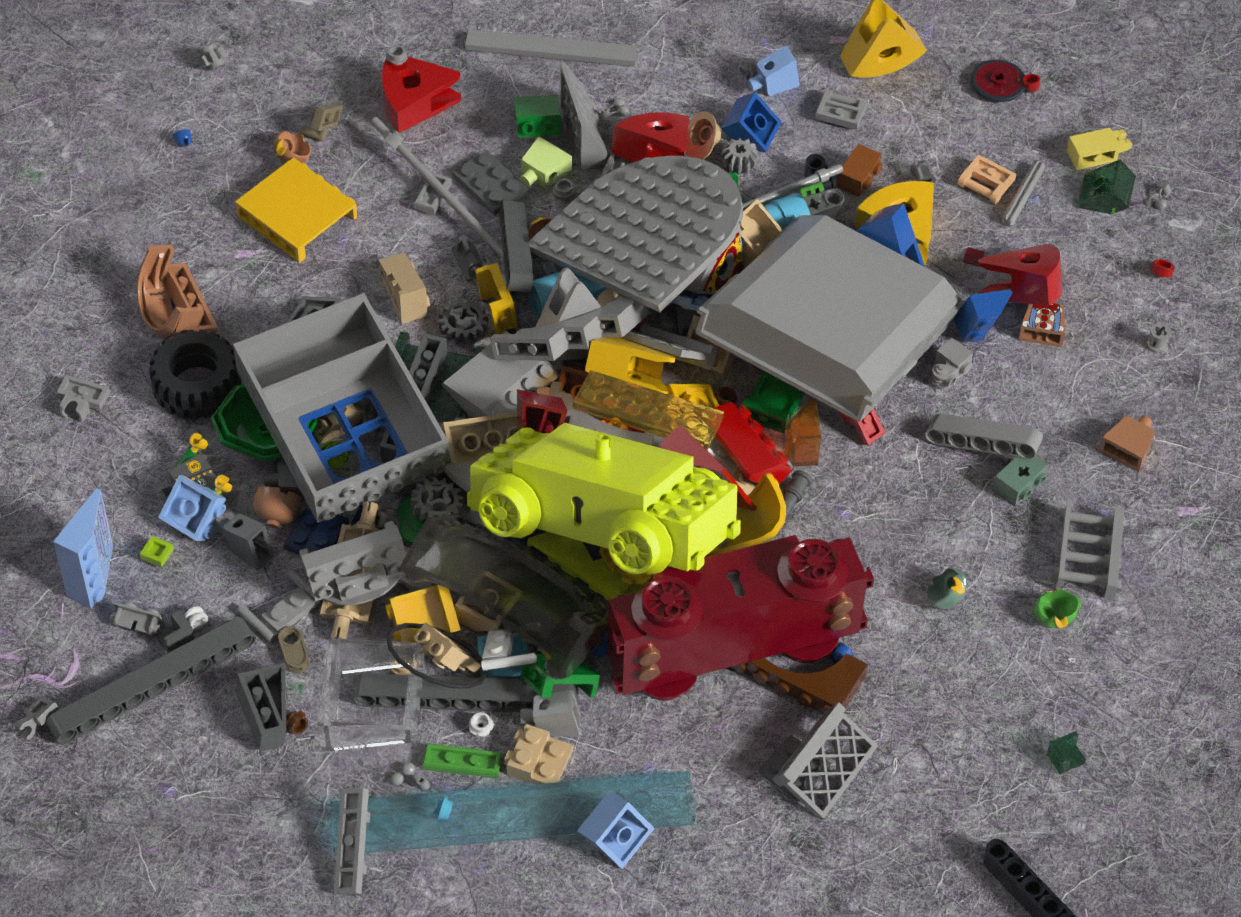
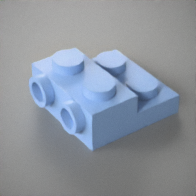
M179 475L158 518L195 541H205L211 538L215 532L213 524L216 518L221 517L226 510V505H224L226 498L208 487H202L184 475Z

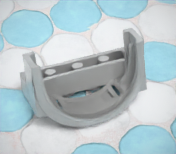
M390 521L384 524L385 529L311 553L307 548L300 550L302 564L315 602L324 599L339 605H357L372 601L393 588L402 573L410 571L397 525ZM377 564L375 567L364 573L354 576L339 577L341 575H347L352 571L364 567H371ZM383 564L386 565V569H387V573H388L387 576H386V572H385V569H384ZM334 580L336 581L337 588H338V591H339V592H336V590H335V586H334V583H333Z

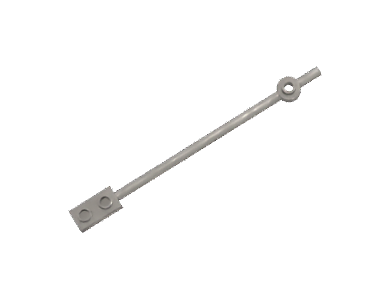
M377 117L373 118L371 124L383 135V138L414 167L498 254L503 262L502 246L406 148L402 142L405 138L396 130L391 132ZM533 271V280H534V279H537V278H540V277H539L538 275H536L535 272Z

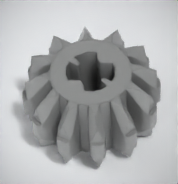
M740 137L737 141L731 139L729 143H725L721 152L724 168H729L730 173L737 171L739 175L742 171L748 173L750 169H754L758 160V150H756L755 144H750L749 139L742 141Z

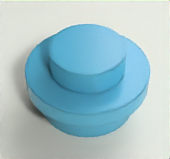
M444 796L442 800L437 799L433 814L437 815L436 821H447L453 801L448 800L447 796Z

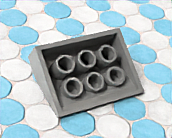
M561 62L560 109L580 169L584 171L605 167L607 157H610V150L608 144L603 142L605 140L602 128L598 127L599 117L597 112H593V99L588 97L586 88L567 64Z
M489 344L443 382L442 386L470 418L516 412V389L537 393L538 387L550 386L552 381H555L560 374L549 361L495 359L492 345Z

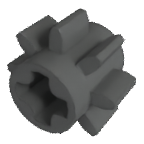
M382 506L381 511L377 510L375 528L379 530L385 529L384 524L393 521L394 525H397L399 529L401 519L397 515L398 511Z

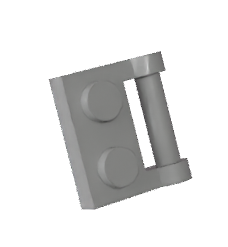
M826 89L816 111L815 119L857 130L866 111L868 99L861 98L859 100L833 93V90Z

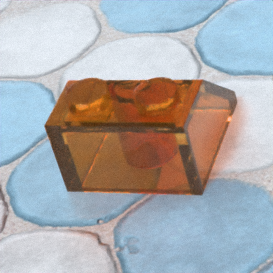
M811 399L790 419L789 429H785L786 443H784L783 447L784 455L788 457L793 467L818 466L821 432L816 399Z

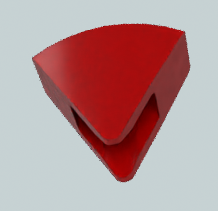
M408 57L401 65H394L391 61L385 59L382 69L383 101L386 116L393 128L400 133L461 101V94L449 87L460 80V72L412 57Z
M652 112L629 117L614 126L611 152L632 163L644 158L685 156L690 116L668 112Z
M1052 244L1009 251L978 260L979 267L988 271L1011 275V279L991 284L982 289L980 294L1011 290L1012 294L1008 300L1009 302L1043 306L1055 303L1062 295L1060 251Z

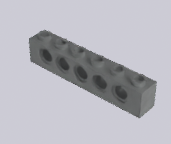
M424 333L409 373L426 403L429 404L448 354L446 338ZM387 430L380 444L381 461L386 463L393 460L397 453L396 446Z

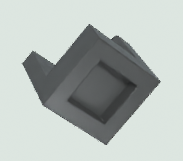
M180 610L171 614L172 626L156 635L167 653L194 640L192 626Z

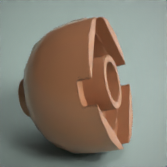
M258 487L254 494L253 508L258 518L265 521V526L279 528V525H286L295 520L299 514L303 498L291 491H288V494L282 493L280 488Z

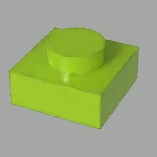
M151 536L140 552V559L162 568L174 550L173 544Z

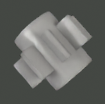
M212 44L200 51L203 56L199 58V61L203 68L209 66L212 70L225 63L222 57L227 54L222 46L217 48L215 44Z

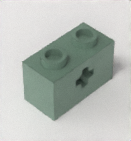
M1036 455L1032 459L1015 457L995 476L993 491L1016 506L1021 500L1025 501L1030 496L1032 489L1044 483L1047 478L1046 470L1048 464Z

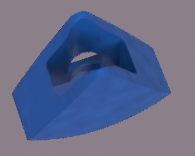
M904 204L891 205L875 212L857 229V232L924 266Z

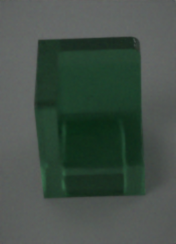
M1076 731L1055 739L1049 744L1047 756L1059 774L1085 764L1086 759L1076 745L1079 736Z

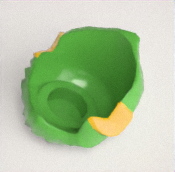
M1057 588L1053 592L1046 591L1035 602L1034 616L1045 626L1062 629L1075 620L1082 601L1076 595L1063 589Z

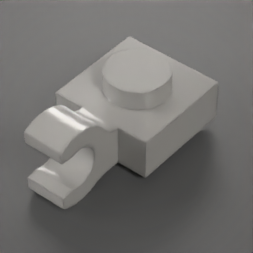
M40 696L23 712L25 717L18 720L14 727L19 730H23L26 727L20 736L23 739L29 740L35 734L36 725L42 726L46 723L48 717L58 711L59 707L55 701Z

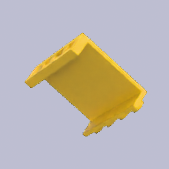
M294 157L235 201L237 216L299 263L306 258L305 246L344 215L349 216L353 220L357 218V205L351 197L345 196L336 186L330 185L320 174L314 173L305 163L299 162Z

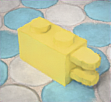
M1111 128L1098 129L1070 136L1067 153L1076 170L1117 161L1119 153L1132 148V142L1130 139H1125L1127 133L1123 129L1112 131Z

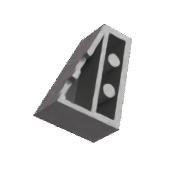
M286 662L237 674L235 692L259 752L284 746L286 732Z

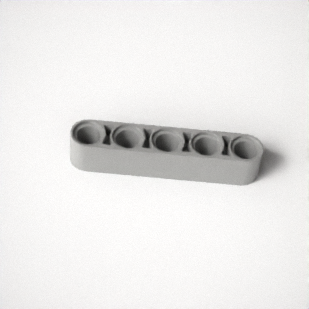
M942 413L933 416L925 432L926 439L932 444L1023 459L1034 458L1043 440L1042 433L1036 428Z

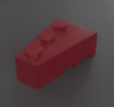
M516 389L518 431L522 428H532L536 432L551 433L564 423L568 410L562 398Z

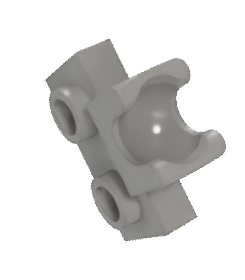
M66 375L56 392L57 398L63 399L60 403L62 417L67 418L71 412L76 411L79 415L78 421L80 423L84 422L90 411L89 407L101 410L110 394L109 387Z

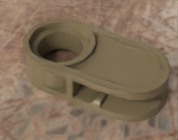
M285 627L278 635L284 662H286V667L290 672L301 673L309 666L308 652L302 633L296 627ZM293 635L297 637L294 643L284 642L286 636Z

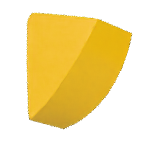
M871 0L853 30L840 58L850 76L859 78L876 77L904 68L917 60L927 50L917 32L883 0Z
M908 181L892 184L878 190L865 199L857 208L855 228L858 229L871 215L885 207L904 204L923 263L926 265L928 244L931 239L934 183Z
M600 337L591 341L585 371L629 387L667 396V386L661 382L664 362L675 363V357L670 353L624 338Z

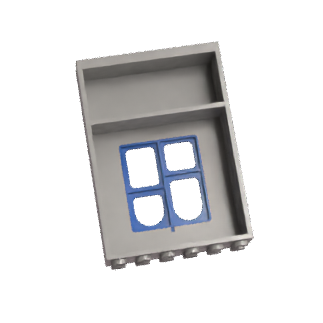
M364 293L233 344L237 372L317 523L323 520H330L342 512L352 511L364 502H373L381 496L391 492H398L410 484L420 483L432 475L442 474L445 472V466L450 464L449 441ZM363 399H369L378 414V418L353 427L347 419L343 408ZM332 413L346 435L347 441L326 450H321L307 423ZM380 427H384L397 449L394 459L383 464L372 461L359 440L360 435ZM354 451L361 464L359 472L350 478L336 476L327 461L345 452Z

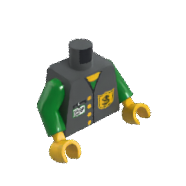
M199 433L192 434L190 437L192 447H188L179 462L169 472L172 485L161 489L165 501H167L179 475H184L202 487H208L223 496L222 491L228 493L232 490V485L228 483L229 478L225 475L216 477L203 453L198 452L199 449L207 448V440L203 439Z

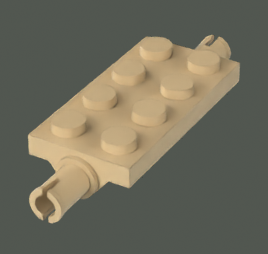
M364 502L360 521L352 526L342 524L337 544L379 531L374 525L379 506L373 502L369 506V502ZM377 564L371 567H364L352 571L347 575H341L339 577L354 576L364 573L375 567ZM334 580L333 583H334V586H335V590H336V592H339V591H338V588H337L336 581ZM323 599L320 611L321 617L335 619L330 638L336 642L341 638L340 642H346L350 622L369 625L375 599L357 605H339Z

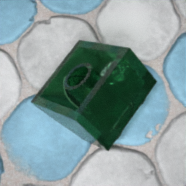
M1121 159L1085 173L1077 206L1081 209L1110 215L1129 208L1136 175Z

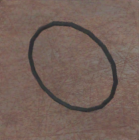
M404 623L392 627L386 636L388 650L396 661L412 674L433 684L448 688L470 689L482 684L487 676V670H482L480 679L475 682L452 684L431 678L403 661L392 647V635L395 631L404 628H421L424 624ZM434 627L472 652L481 664L483 659L473 647L461 638L443 629Z

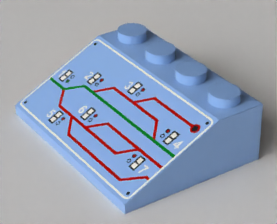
M98 488L95 489L53 541L66 596L90 609L96 602L101 601L105 594L113 549L101 490Z

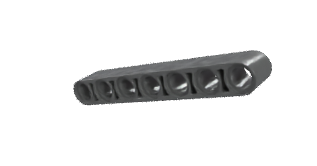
M502 199L499 210L506 290L530 294L533 285V269L530 245L528 244L529 235L525 203Z

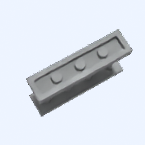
M1067 499L1065 508H1060L1058 522H1063L1058 567L1054 566L1052 581H1056L1055 590L1057 588L1061 589L1063 580L1101 586V589H1105L1104 599L1114 600L1118 585L1125 508L1115 506L1113 515H1108V517L1071 512L1072 499ZM1069 522L1105 526L1106 529L1111 530L1110 535L1107 534L1105 537L1069 531ZM1067 541L1105 546L1104 548L1109 549V551L1104 556L1066 551ZM1065 560L1103 566V569H1107V572L1102 576L1065 571Z

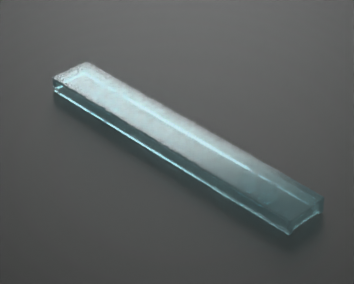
M690 772L368 798L367 812H370V823H366L364 853L581 835L577 830L609 790L629 802L654 828L695 825L696 815ZM444 796H447L448 800L453 801L447 821H436L437 815H434L433 811L437 799L442 800ZM340 801L330 802L334 856L337 854Z

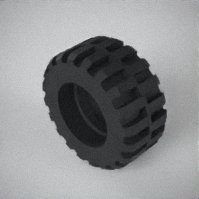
M186 330V333L181 334L179 332L174 334L173 338H167L162 342V346L159 345L155 349L154 355L149 362L152 390L157 403L162 408H165L168 413L172 415L177 413V417L180 418L190 417L191 420H198V417H211V414L215 413L234 386L241 385L233 346L230 345L227 339L223 337L220 339V335L213 332L209 334L206 330H199V332ZM194 367H204L214 371L208 378L196 382H187L177 378L183 371Z

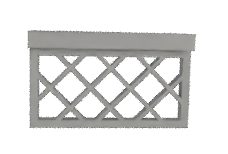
M642 324L640 331L630 330L622 337L670 353L675 359L711 370L713 369L718 350L717 346L648 324Z
M839 702L826 709L772 779L779 787L784 785L820 820L824 819L878 747L844 713L846 709ZM840 722L847 727L848 736H838L837 725ZM849 740L851 754H841L839 741ZM855 740H861L868 747L864 754H857ZM825 741H833L835 754H825ZM835 758L837 772H827L826 759ZM841 758H851L853 769L850 772H843ZM811 759L820 760L821 772L811 773ZM828 776H838L839 787L837 790H829ZM798 777H806L807 791H801L794 784ZM812 777H822L823 790H813ZM824 794L825 806L822 810L815 804L814 795Z

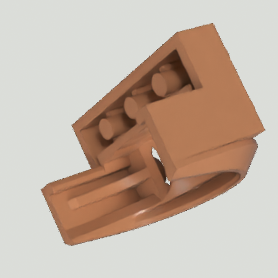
M148 246L137 279V301L140 314L146 325L159 338L171 339L174 334L179 332L183 334L186 333V330H193V332L206 330L209 334L211 332L216 333L218 327L187 264H170L175 251L173 246ZM159 292H164V293H166V294H162V295H149L150 293H151V294H157V293H159ZM170 297L172 298V300H173V302H174V304H175V306H176V308H175L174 310H173V307H172V304H171Z

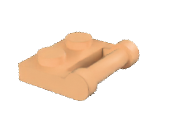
M978 155L962 173L957 185L963 188L967 187L989 198L990 202L997 204L1005 191L1015 181L1016 173ZM973 177V178H975V179H977V180H979V181H981V182H983V183H985V184H987V185H989V186L995 188V190L993 191V190H991V189H989V188H987V187H985V186H983V185H981V184H979V183H977V182L971 180L970 178Z

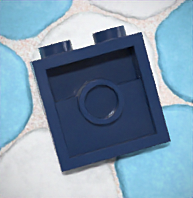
M305 508L286 539L284 549L300 555L299 551L306 548L311 553L336 545L342 524L349 525V519L336 515L330 520H323L317 523L311 509Z

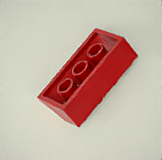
M729 402L702 412L699 415L747 479L758 483L764 474L771 473L780 484L792 472L791 467L787 464L788 458L782 452L776 450V443L769 436L764 435L762 432L764 428L750 417L752 413L744 405L738 406Z

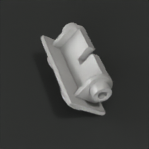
M123 601L122 604L113 602L117 612L112 613L110 622H113L115 626L131 630L135 621L137 622L135 631L152 636L160 631L158 623L165 624L160 613L155 609L145 608V610L136 608L137 606L130 602Z

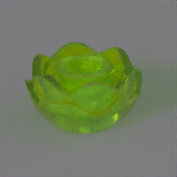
M339 440L329 441L321 450H326L343 442ZM350 451L330 458L327 461L329 467L338 468L348 461Z

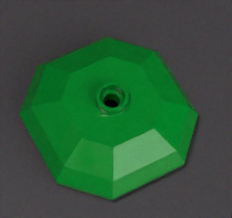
M245 385L234 386L211 417L221 445L261 462L283 458ZM317 418L307 423L311 433L318 424Z

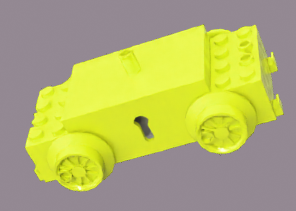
M563 423L551 433L545 434L536 432L532 428H522L506 440V444H500L499 447H495L492 450L493 454L487 453L470 465L471 490L467 493V506L471 507V510L479 512L482 522L492 533L502 537L523 538L532 534L537 528L607 548L614 563L620 569L630 574H657L662 572L667 566L684 571H689L690 569L698 571L704 565V557L726 538L733 540L740 534L741 520L736 521L737 485L720 479L714 472L706 468L693 467V456L572 424Z

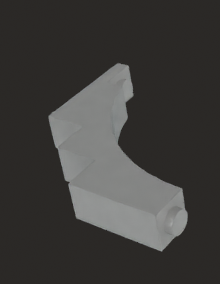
M621 295L612 302L584 315L545 326L520 329L515 334H494L490 337L495 359L555 361L567 349H589L591 341L596 338H622L649 315V310L647 306Z
M552 381L549 396L562 398L568 410L564 423L658 447V444H654V434L621 429L590 416L576 404L571 394L561 391L562 382Z

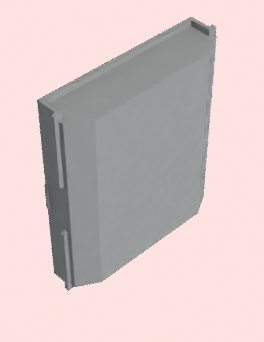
M799 215L764 248V251L740 274H735L698 309L697 313L701 317L696 334L861 422L900 378L904 377L917 364V360L949 327L965 301L960 298L945 277L826 215Z

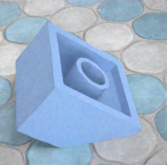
M609 790L577 831L591 845L623 869L654 830V827L629 802Z

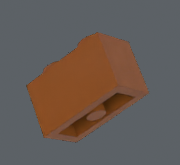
M858 144L842 165L843 172L837 175V187L860 197L864 190L870 188L873 177L880 174L883 167L881 163L882 154Z

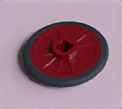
M988 60L976 66L971 73V85L974 91L984 99L993 102H1008L1018 98L1025 91L1023 85L1025 74L1018 66L1011 62Z

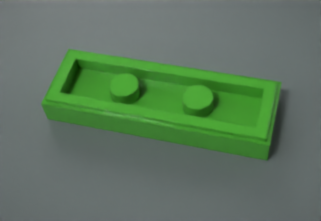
M427 743L422 766L423 770L498 779L502 752Z

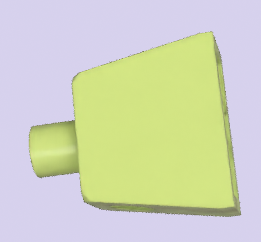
M539 136L521 160V173L523 175L520 177V182L526 187H530L535 182L541 187L547 188L572 171V156Z

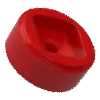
M1164 259L1154 260L1151 266L1152 273L1166 278L1171 277L1175 269L1171 262Z

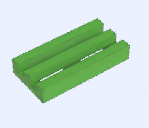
M819 182L802 188L800 195L803 198L807 197L806 193H810V196L814 195L817 189L819 193L823 192V184Z

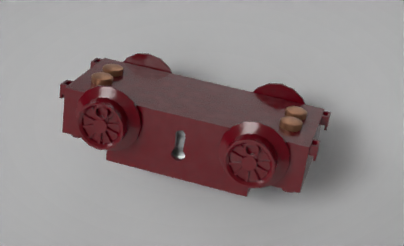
M792 535L704 558V565L698 571L691 569L684 571L668 567L657 574L652 573L650 583L644 585L638 592L618 595L613 599H609L607 655L614 674H611V684L615 695L620 693L626 695L642 691L653 699L661 701L672 700L688 692L696 683L698 675L781 653L800 663H811L829 655L837 646L839 638L859 633L860 630L867 628L868 619L863 610L866 589L874 585V576L870 567H867L865 572L850 537L835 539L828 543L816 538L805 539L799 542L797 536Z

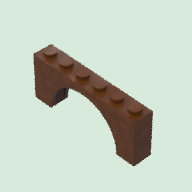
M846 653L833 666L814 673L790 672L777 667L766 658L735 665L732 668L739 673L744 672L752 676L760 684H767L775 688L782 695H788L796 699L803 706H810L818 710L822 715L827 708L838 702L844 708L847 707L866 678L868 664Z

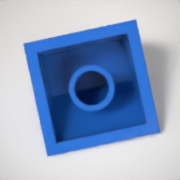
M753 92L735 101L721 129L730 139L735 141L739 137L742 141L749 139L750 144H755L756 150L764 153L770 146L782 121L759 95Z
M1011 290L969 295L954 318L962 342H979L985 338V335L992 328L1012 294Z

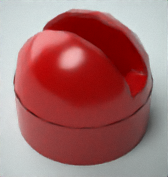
M1036 74L1025 75L1023 77L1025 90L1030 93L1036 92L1040 87V77Z

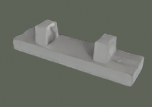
M341 789L334 881L335 894H362L363 875H366L367 865L364 864L366 823H370V812H367L369 789Z

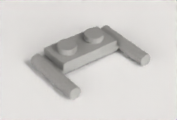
M293 568L286 572V576L299 588L262 614L261 620L244 605H240L237 609V613L269 643L275 640L283 628L292 626L316 608L317 605L320 606L323 603V599L315 602L310 584Z

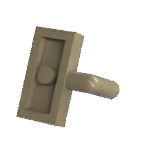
M334 102L316 107L311 116L313 121L311 128L302 126L300 133L318 141H324L328 128L338 126L343 105Z

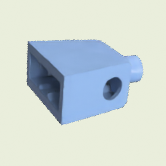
M787 46L759 61L756 64L758 75L748 79V84L752 91L763 88L768 96L800 86L796 59Z

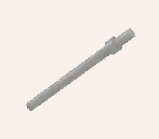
M837 164L828 169H819L811 176L756 199L762 205L817 182L823 183L828 181L829 177L843 172V167L841 164ZM756 199L744 203L743 208Z

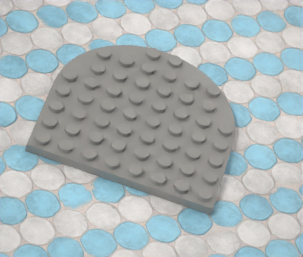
M686 156L644 158L640 161L624 165L596 179L593 184L586 188L528 241V244L530 245L531 253L561 267L569 268L576 274L661 312L731 244L736 236L735 231L742 222L743 203L740 191L733 178L726 171L711 162Z

